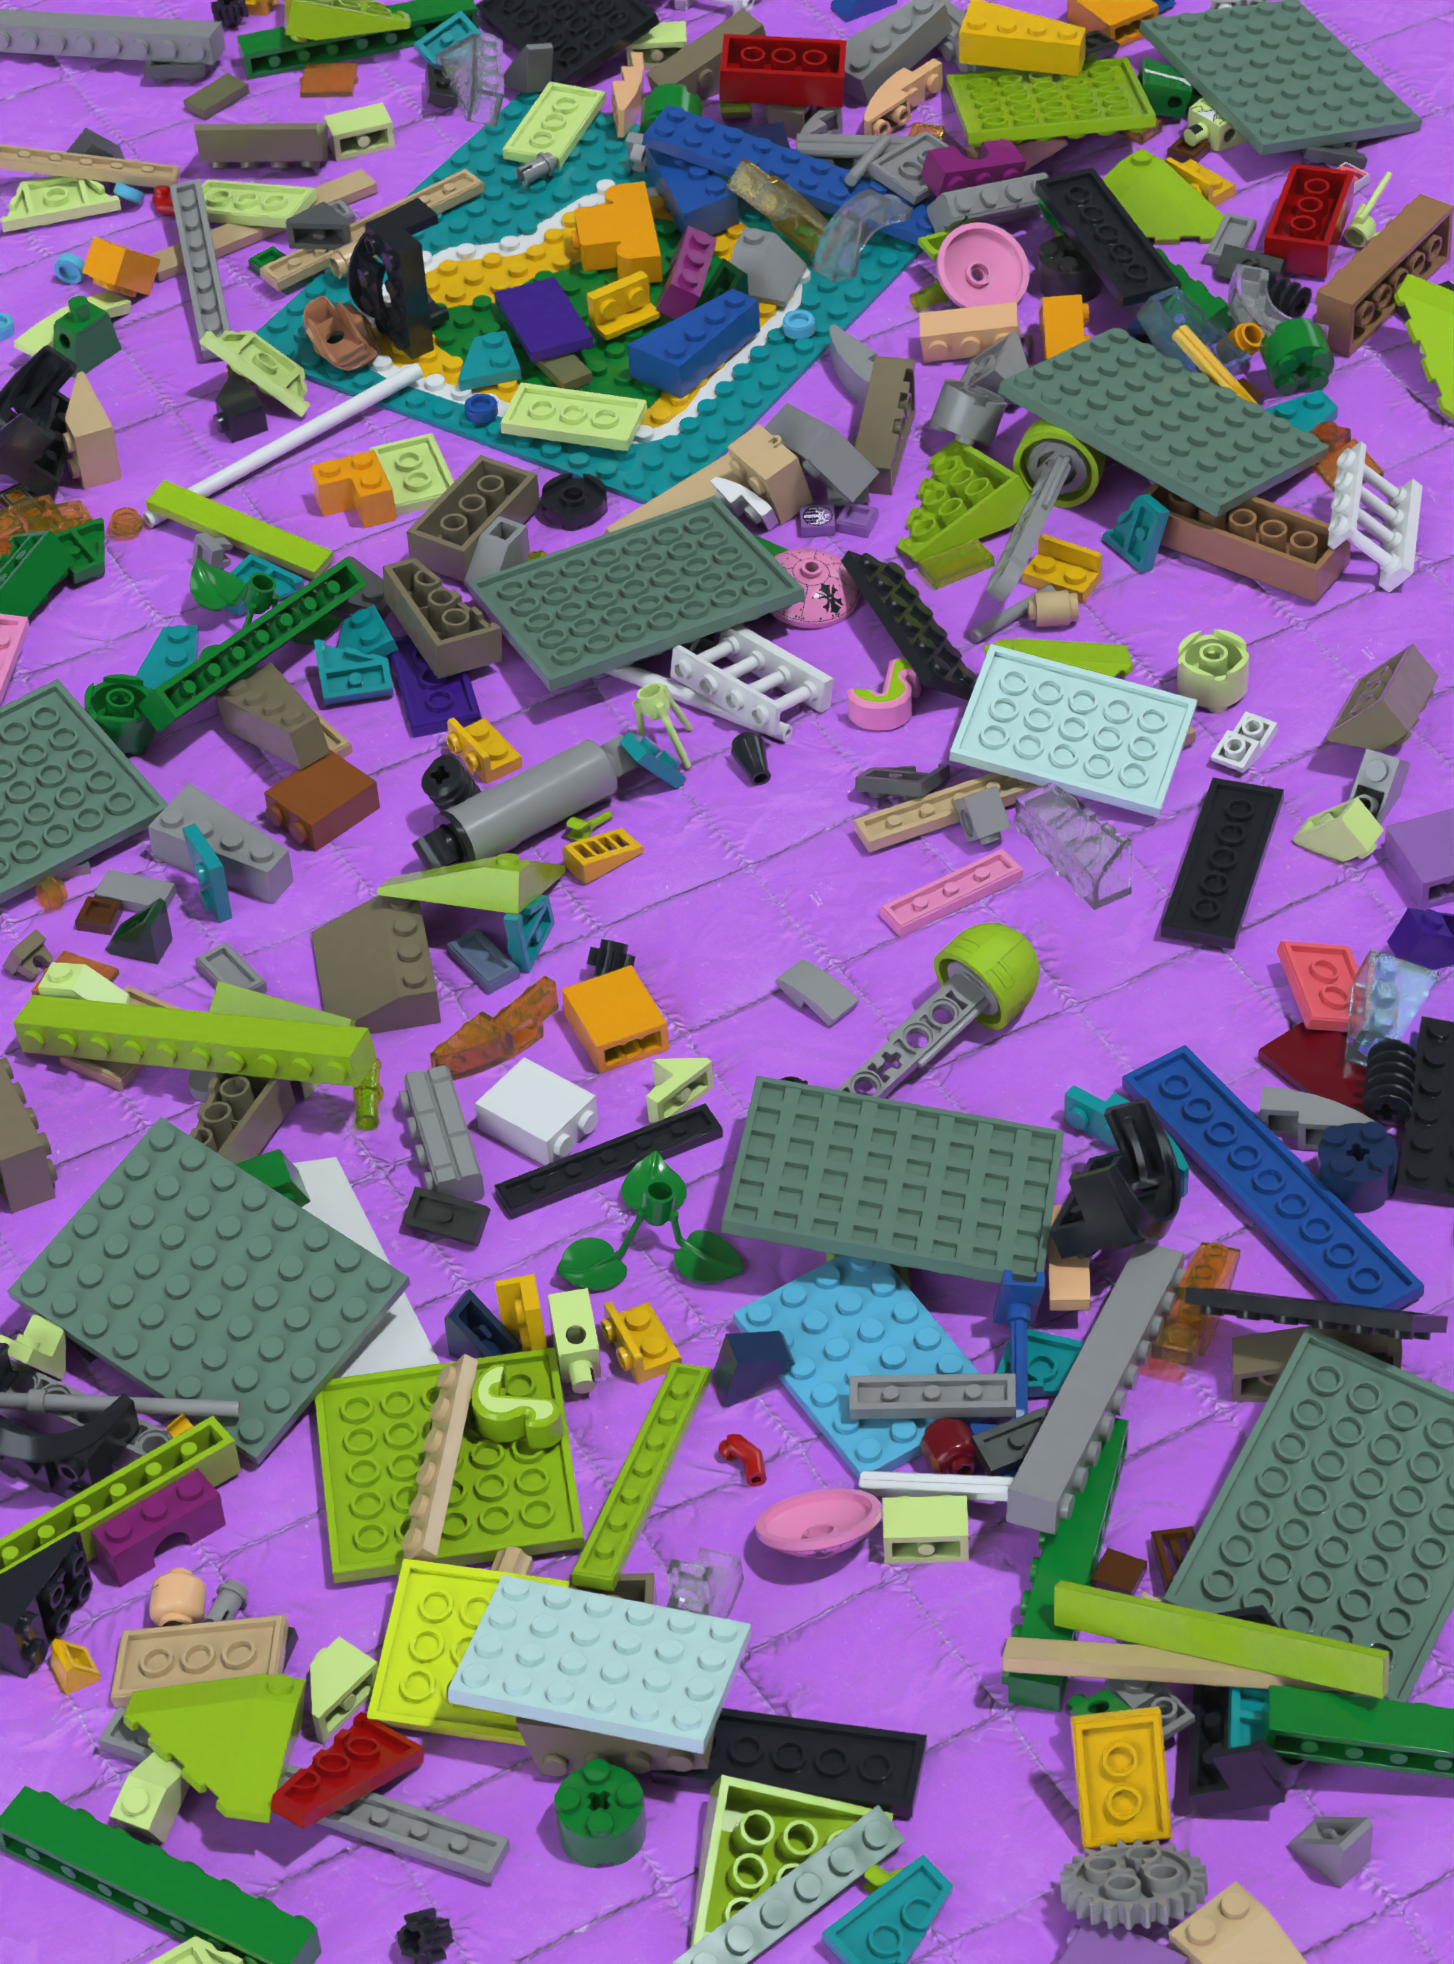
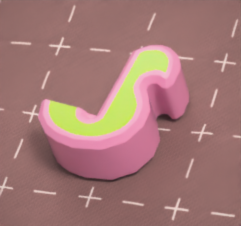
M899 657L889 662L882 693H876L874 690L850 688L847 690L849 719L857 726L876 731L892 730L906 724L912 716V697L918 698L920 696L921 681L905 657Z

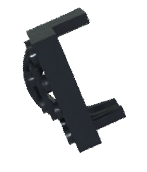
M419 198L365 223L366 231L362 234L352 252L347 273L348 289L355 305L366 315L375 318V325L379 333L386 335L398 350H402L412 360L434 350L432 327L450 320L449 310L445 306L441 308L427 293L422 244L412 236L439 224L437 213ZM377 255L382 260L383 264L380 263L373 256ZM385 271L388 277L385 280V287L390 295L391 302H384L382 288Z
M49 345L42 347L0 391V472L8 475L23 485L29 492L37 494L44 500L60 483L69 454L64 445L62 434L67 433L65 416L70 398L59 392V390L76 372L78 366Z
M1147 1098L1106 1109L1104 1116L1119 1151L1089 1158L1081 1174L1079 1171L1072 1173L1068 1179L1072 1191L1050 1230L1061 1259L1074 1256L1083 1259L1094 1255L1098 1250L1110 1247L1120 1250L1146 1240H1161L1168 1234L1180 1207L1181 1181L1170 1141ZM1141 1190L1142 1193L1134 1194L1133 1192Z
M0 1343V1392H6L19 1377V1372L11 1367L8 1355L9 1344ZM122 1394L105 1411L89 1423L69 1431L53 1434H39L0 1415V1470L9 1477H19L34 1484L36 1488L45 1493L52 1492L67 1500L114 1473L113 1462L140 1431L134 1401L127 1395Z
M1264 1605L1217 1613L1223 1616L1279 1627ZM1193 1684L1192 1713L1195 1716V1722L1191 1724L1188 1797L1200 1816L1285 1802V1788L1295 1785L1308 1762L1307 1760L1280 1757L1264 1739H1259L1250 1745L1228 1748L1230 1687Z

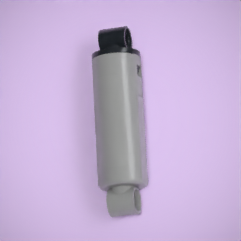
M620 735L601 746L590 739H586L492 788H487L467 798L464 802L436 814L433 819L434 831L422 836L411 844L425 870L495 857L519 846L521 842L616 793L617 780L640 767V764L619 743L624 738V735Z

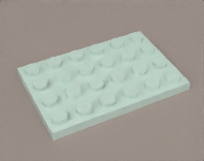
M990 644L950 750L949 760L1159 818L1196 711L1198 700Z
M502 1575L448 1688V1702L704 1754L750 1641L751 1624Z

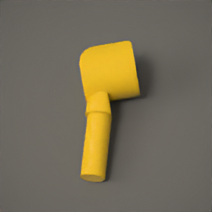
M182 1413L168 1424L165 1429L175 1438L194 1426Z

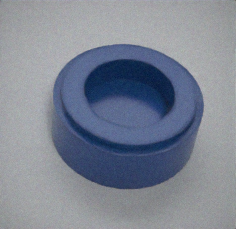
M476 394L465 401L466 418L473 423H487L494 420L498 415L497 400L491 395Z

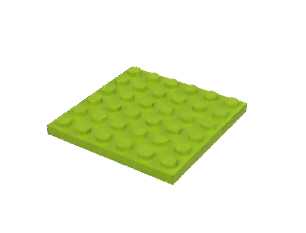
M1128 57L1101 59L1083 64L1080 76L1017 69H999L946 75L947 88L967 143L977 148L981 147L982 142L999 139L1011 140L1014 145L1021 144L1023 140L1028 139L1048 142L1052 141L1054 137L1059 136L1078 139L1085 137V134L1089 133L1109 136L1116 134L1120 130L1140 133L1147 131L1150 127H1156V114Z
M556 1348L475 1358L478 1360L475 1379L490 1366L505 1363L508 1396L554 1399L561 1409L563 1436L557 1444L544 1449L529 1447L527 1435L511 1442H495L485 1438L475 1427L471 1393L437 1556L431 1562L461 1566L494 1561L497 1552L506 1549L507 1546L520 1548L528 1556L584 1548L585 1541ZM456 1361L330 1379L315 1397L334 1584L400 1574L405 1551L401 1548L405 1534L410 1529L412 1517L409 1516V1509L414 1498L417 1496L419 1484L416 1483V1476L425 1460L426 1451L423 1450V1444L432 1428L433 1419L430 1418V1413L440 1391L437 1381L444 1367L448 1364L452 1366Z

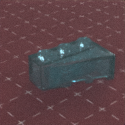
M1177 286L1149 297L1136 314L1137 319L1156 350L1169 358L1181 361L1183 366L1193 372L1204 374L1172 339L1173 333L1184 324L1194 332L1233 377L1238 375L1252 358L1245 350L1243 352L1238 350L1227 339L1229 335L1223 329L1218 331L1204 318L1206 313Z
M1370 949L1353 978L1345 1059L1366 1066L1368 1051L1374 1044L1386 1039L1401 1040L1442 973Z

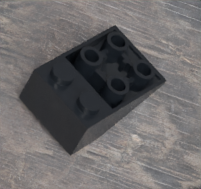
M74 1531L0 1574V1669L27 1679L35 1666L40 1665L44 1661L48 1648L58 1633L61 1634L66 1630L71 1615L80 1602L86 1601L89 1597L93 1581L79 1532Z

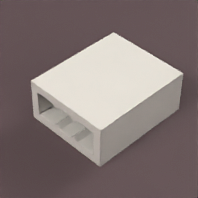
M525 1057L475 1103L479 1130L542 1165H547L559 1160L561 1157H566L573 1146L585 1134L591 1133L598 1123L596 1095Z

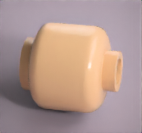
M174 1568L169 1570L168 1573L157 1577L151 1587L149 1607L151 1620L159 1627L201 1623L205 1616L207 1592L205 1583L197 1576H194L190 1570L184 1568Z

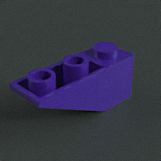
M1408 908L1387 940L1401 966L1433 971L1454 965V914L1436 912L1431 909Z

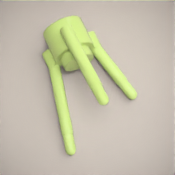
M1391 172L1385 174L1366 205L1364 203L1360 204L1350 225L1343 233L1350 245L1362 248L1369 243L1373 236H1377L1381 232L1376 233V222L1368 215L1392 177Z
M650 683L643 686L637 692L638 700L632 702L636 712L638 735L646 736L644 715L648 716L651 720L662 719L684 768L690 769L691 764L668 716L669 708L687 731H692V725L671 697L667 685Z

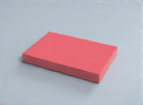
M1280 941L1276 951L1306 1029L1368 1034L1377 1033L1381 1024L1349 946Z

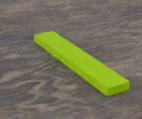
M166 480L146 500V507L152 512L199 532H207L213 538L224 537L234 547L312 580L320 576L334 560L332 550Z

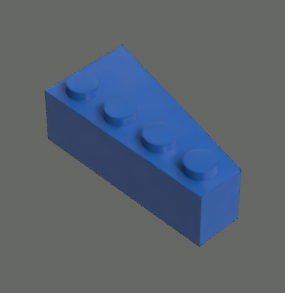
M645 146L647 174L659 197L663 198L664 206L667 212L671 213L677 231L680 230L682 236L688 226L704 231L708 235H713L739 224L738 193L716 172Z
M731 289L628 344L630 376L679 398H683L760 332L759 300Z

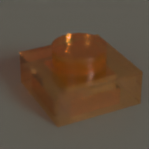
M1334 422L1319 423L1316 428L1308 432L1317 436L1319 441L1330 446L1329 453L1336 452L1351 441V428L1337 426Z

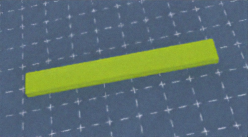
M672 1362L572 1572L573 1585L614 1592L712 1380L711 1368Z
M1062 1580L1054 1586V1626L1378 1698H1383L1388 1693L1389 1651Z

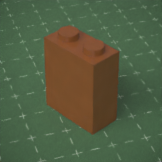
M330 749L328 755L303 769H298L264 792L267 807L265 812L269 821L274 826H280L290 833L298 843H304L315 852L380 808L377 781Z

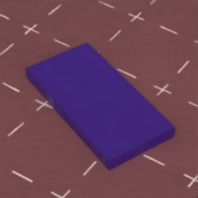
M555 277L494 292L497 306L532 362L594 347L593 336Z
M408 635L393 638L398 650L392 652L389 656L413 738L447 732V720L453 717L463 728L482 719L468 671L437 679Z

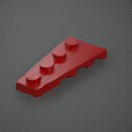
M360 1712L353 1718V1726L349 1730L343 1728L334 1736V1743L328 1750L320 1749L313 1756L310 1767L307 1769L300 1768L272 1795L271 1810L292 1824L305 1829L424 1762L425 1748L381 1722L367 1719V1714Z

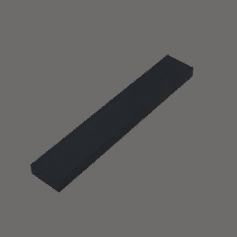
M704 1103L494 1185L495 1194L512 1220L625 1176L636 1164L654 1151H658L662 1158L666 1160L722 1138L723 1130L707 1104Z

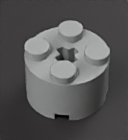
M945 379L929 426L941 432L951 431L956 434L955 439L967 445H974L976 441L991 446L1007 402H1004L1005 399L977 385L974 388L964 387V381Z

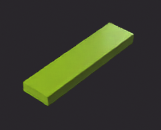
M221 981L217 982L209 1012L344 1026H355L356 1020Z

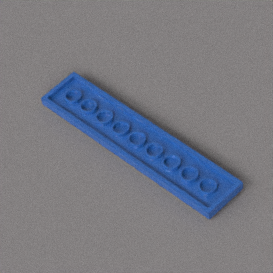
M667 105L643 135V146L919 246L918 238L935 233L927 214V207L933 202L932 200L926 198L913 205L879 181L866 176H862L854 186H849L845 182V176L851 169L838 167L824 159L813 158L800 153L796 149L772 143L766 138H758L747 134L738 128L722 125L708 117H700L689 113L683 108Z
M1186 1045L1122 1076V1087L1134 1100L1148 1099L1163 1129L1331 1302L1397 1310L1424 1295V1284Z

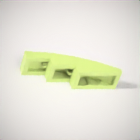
M111 291L86 297L88 302L105 310L110 318L130 314L132 301ZM69 305L38 322L14 341L13 347L32 357L46 345L54 349L53 325L57 319L70 311Z

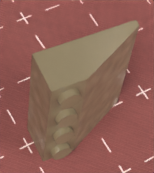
M378 895L311 932L325 1012L356 1020L354 1027L369 1028L370 1034L441 1023L436 983L420 901Z

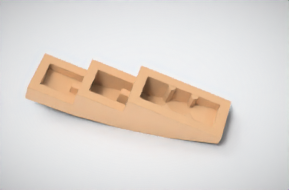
M631 52L630 66L621 67V81H612V112L618 138L625 137L635 123L641 109L644 84L643 52Z
M1064 1205L1053 1206L1050 1230ZM1049 1233L1050 1311L1090 1310L1089 1257L1079 1259L1077 1256L1061 1259L1054 1240Z

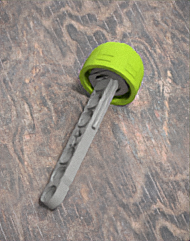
M1042 418L1035 421L1027 429L1013 458V471L1020 476L1030 496L994 570V575L986 587V591L999 602L1004 600L1018 583L1023 568L1028 562L1052 508H1070L1087 501L1095 492L1104 471L1106 454Z
M998 923L978 924L961 932L934 958V971L942 987L887 1037L888 1042L836 1090L856 1093L854 1087L858 1083L869 1082L876 1089V1092L871 1096L885 1098L917 1067L923 1068L973 1020L989 1029H1003L1030 1003L1038 985L1040 965L1036 951L1029 940L1019 931ZM944 1009L951 1012L954 1019L950 1023L941 1024L934 1020L932 1014L937 1010ZM918 1033L925 1036L928 1043L922 1048H914L908 1044L906 1039L909 1035ZM885 1060L888 1063H892L896 1060L898 1062V1068L896 1069L894 1067H890L887 1071L883 1073L882 1080L879 1077V1075L884 1070Z

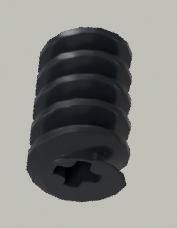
M1257 263L1252 264L1245 270L1238 284V295L1240 298L1260 304L1262 312L1269 313L1272 317L1281 319L1282 322L1301 318L1308 309L1312 299L1310 288H1302L1300 283H1292L1290 278H1282L1278 272L1271 273L1268 267L1259 269Z
M444 754L437 757L425 770L421 779L424 793L429 796V799L434 802L440 812L456 806L467 798L481 792L479 786L470 777L468 772L465 771L464 767L460 765L459 761L450 755Z
M1386 1039L1377 1042L1368 1051L1362 1108L1367 1117L1381 1123L1383 1126H1400L1407 1123L1411 1118L1414 1073L1416 1069L1414 1059L1417 1054L1408 1043L1397 1039Z

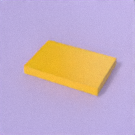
M1159 1706L1071 1716L1070 1723L1083 1848H1100L1102 1843L1108 1846H1117L1118 1840H1122L1125 1844H1133L1136 1839H1141L1142 1842L1172 1839L1162 1717Z

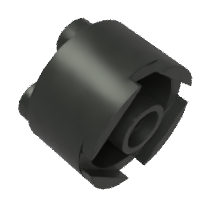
M1066 232L1064 235L1054 237L1040 244L1039 287L1043 296L1082 294V303H1085L1100 294L1102 280Z

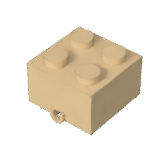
M757 424L727 446L732 459L729 465L739 478V484L751 490L769 504L781 525L800 512V506H809L813 503L799 459L782 444V439L779 435H771L760 424Z

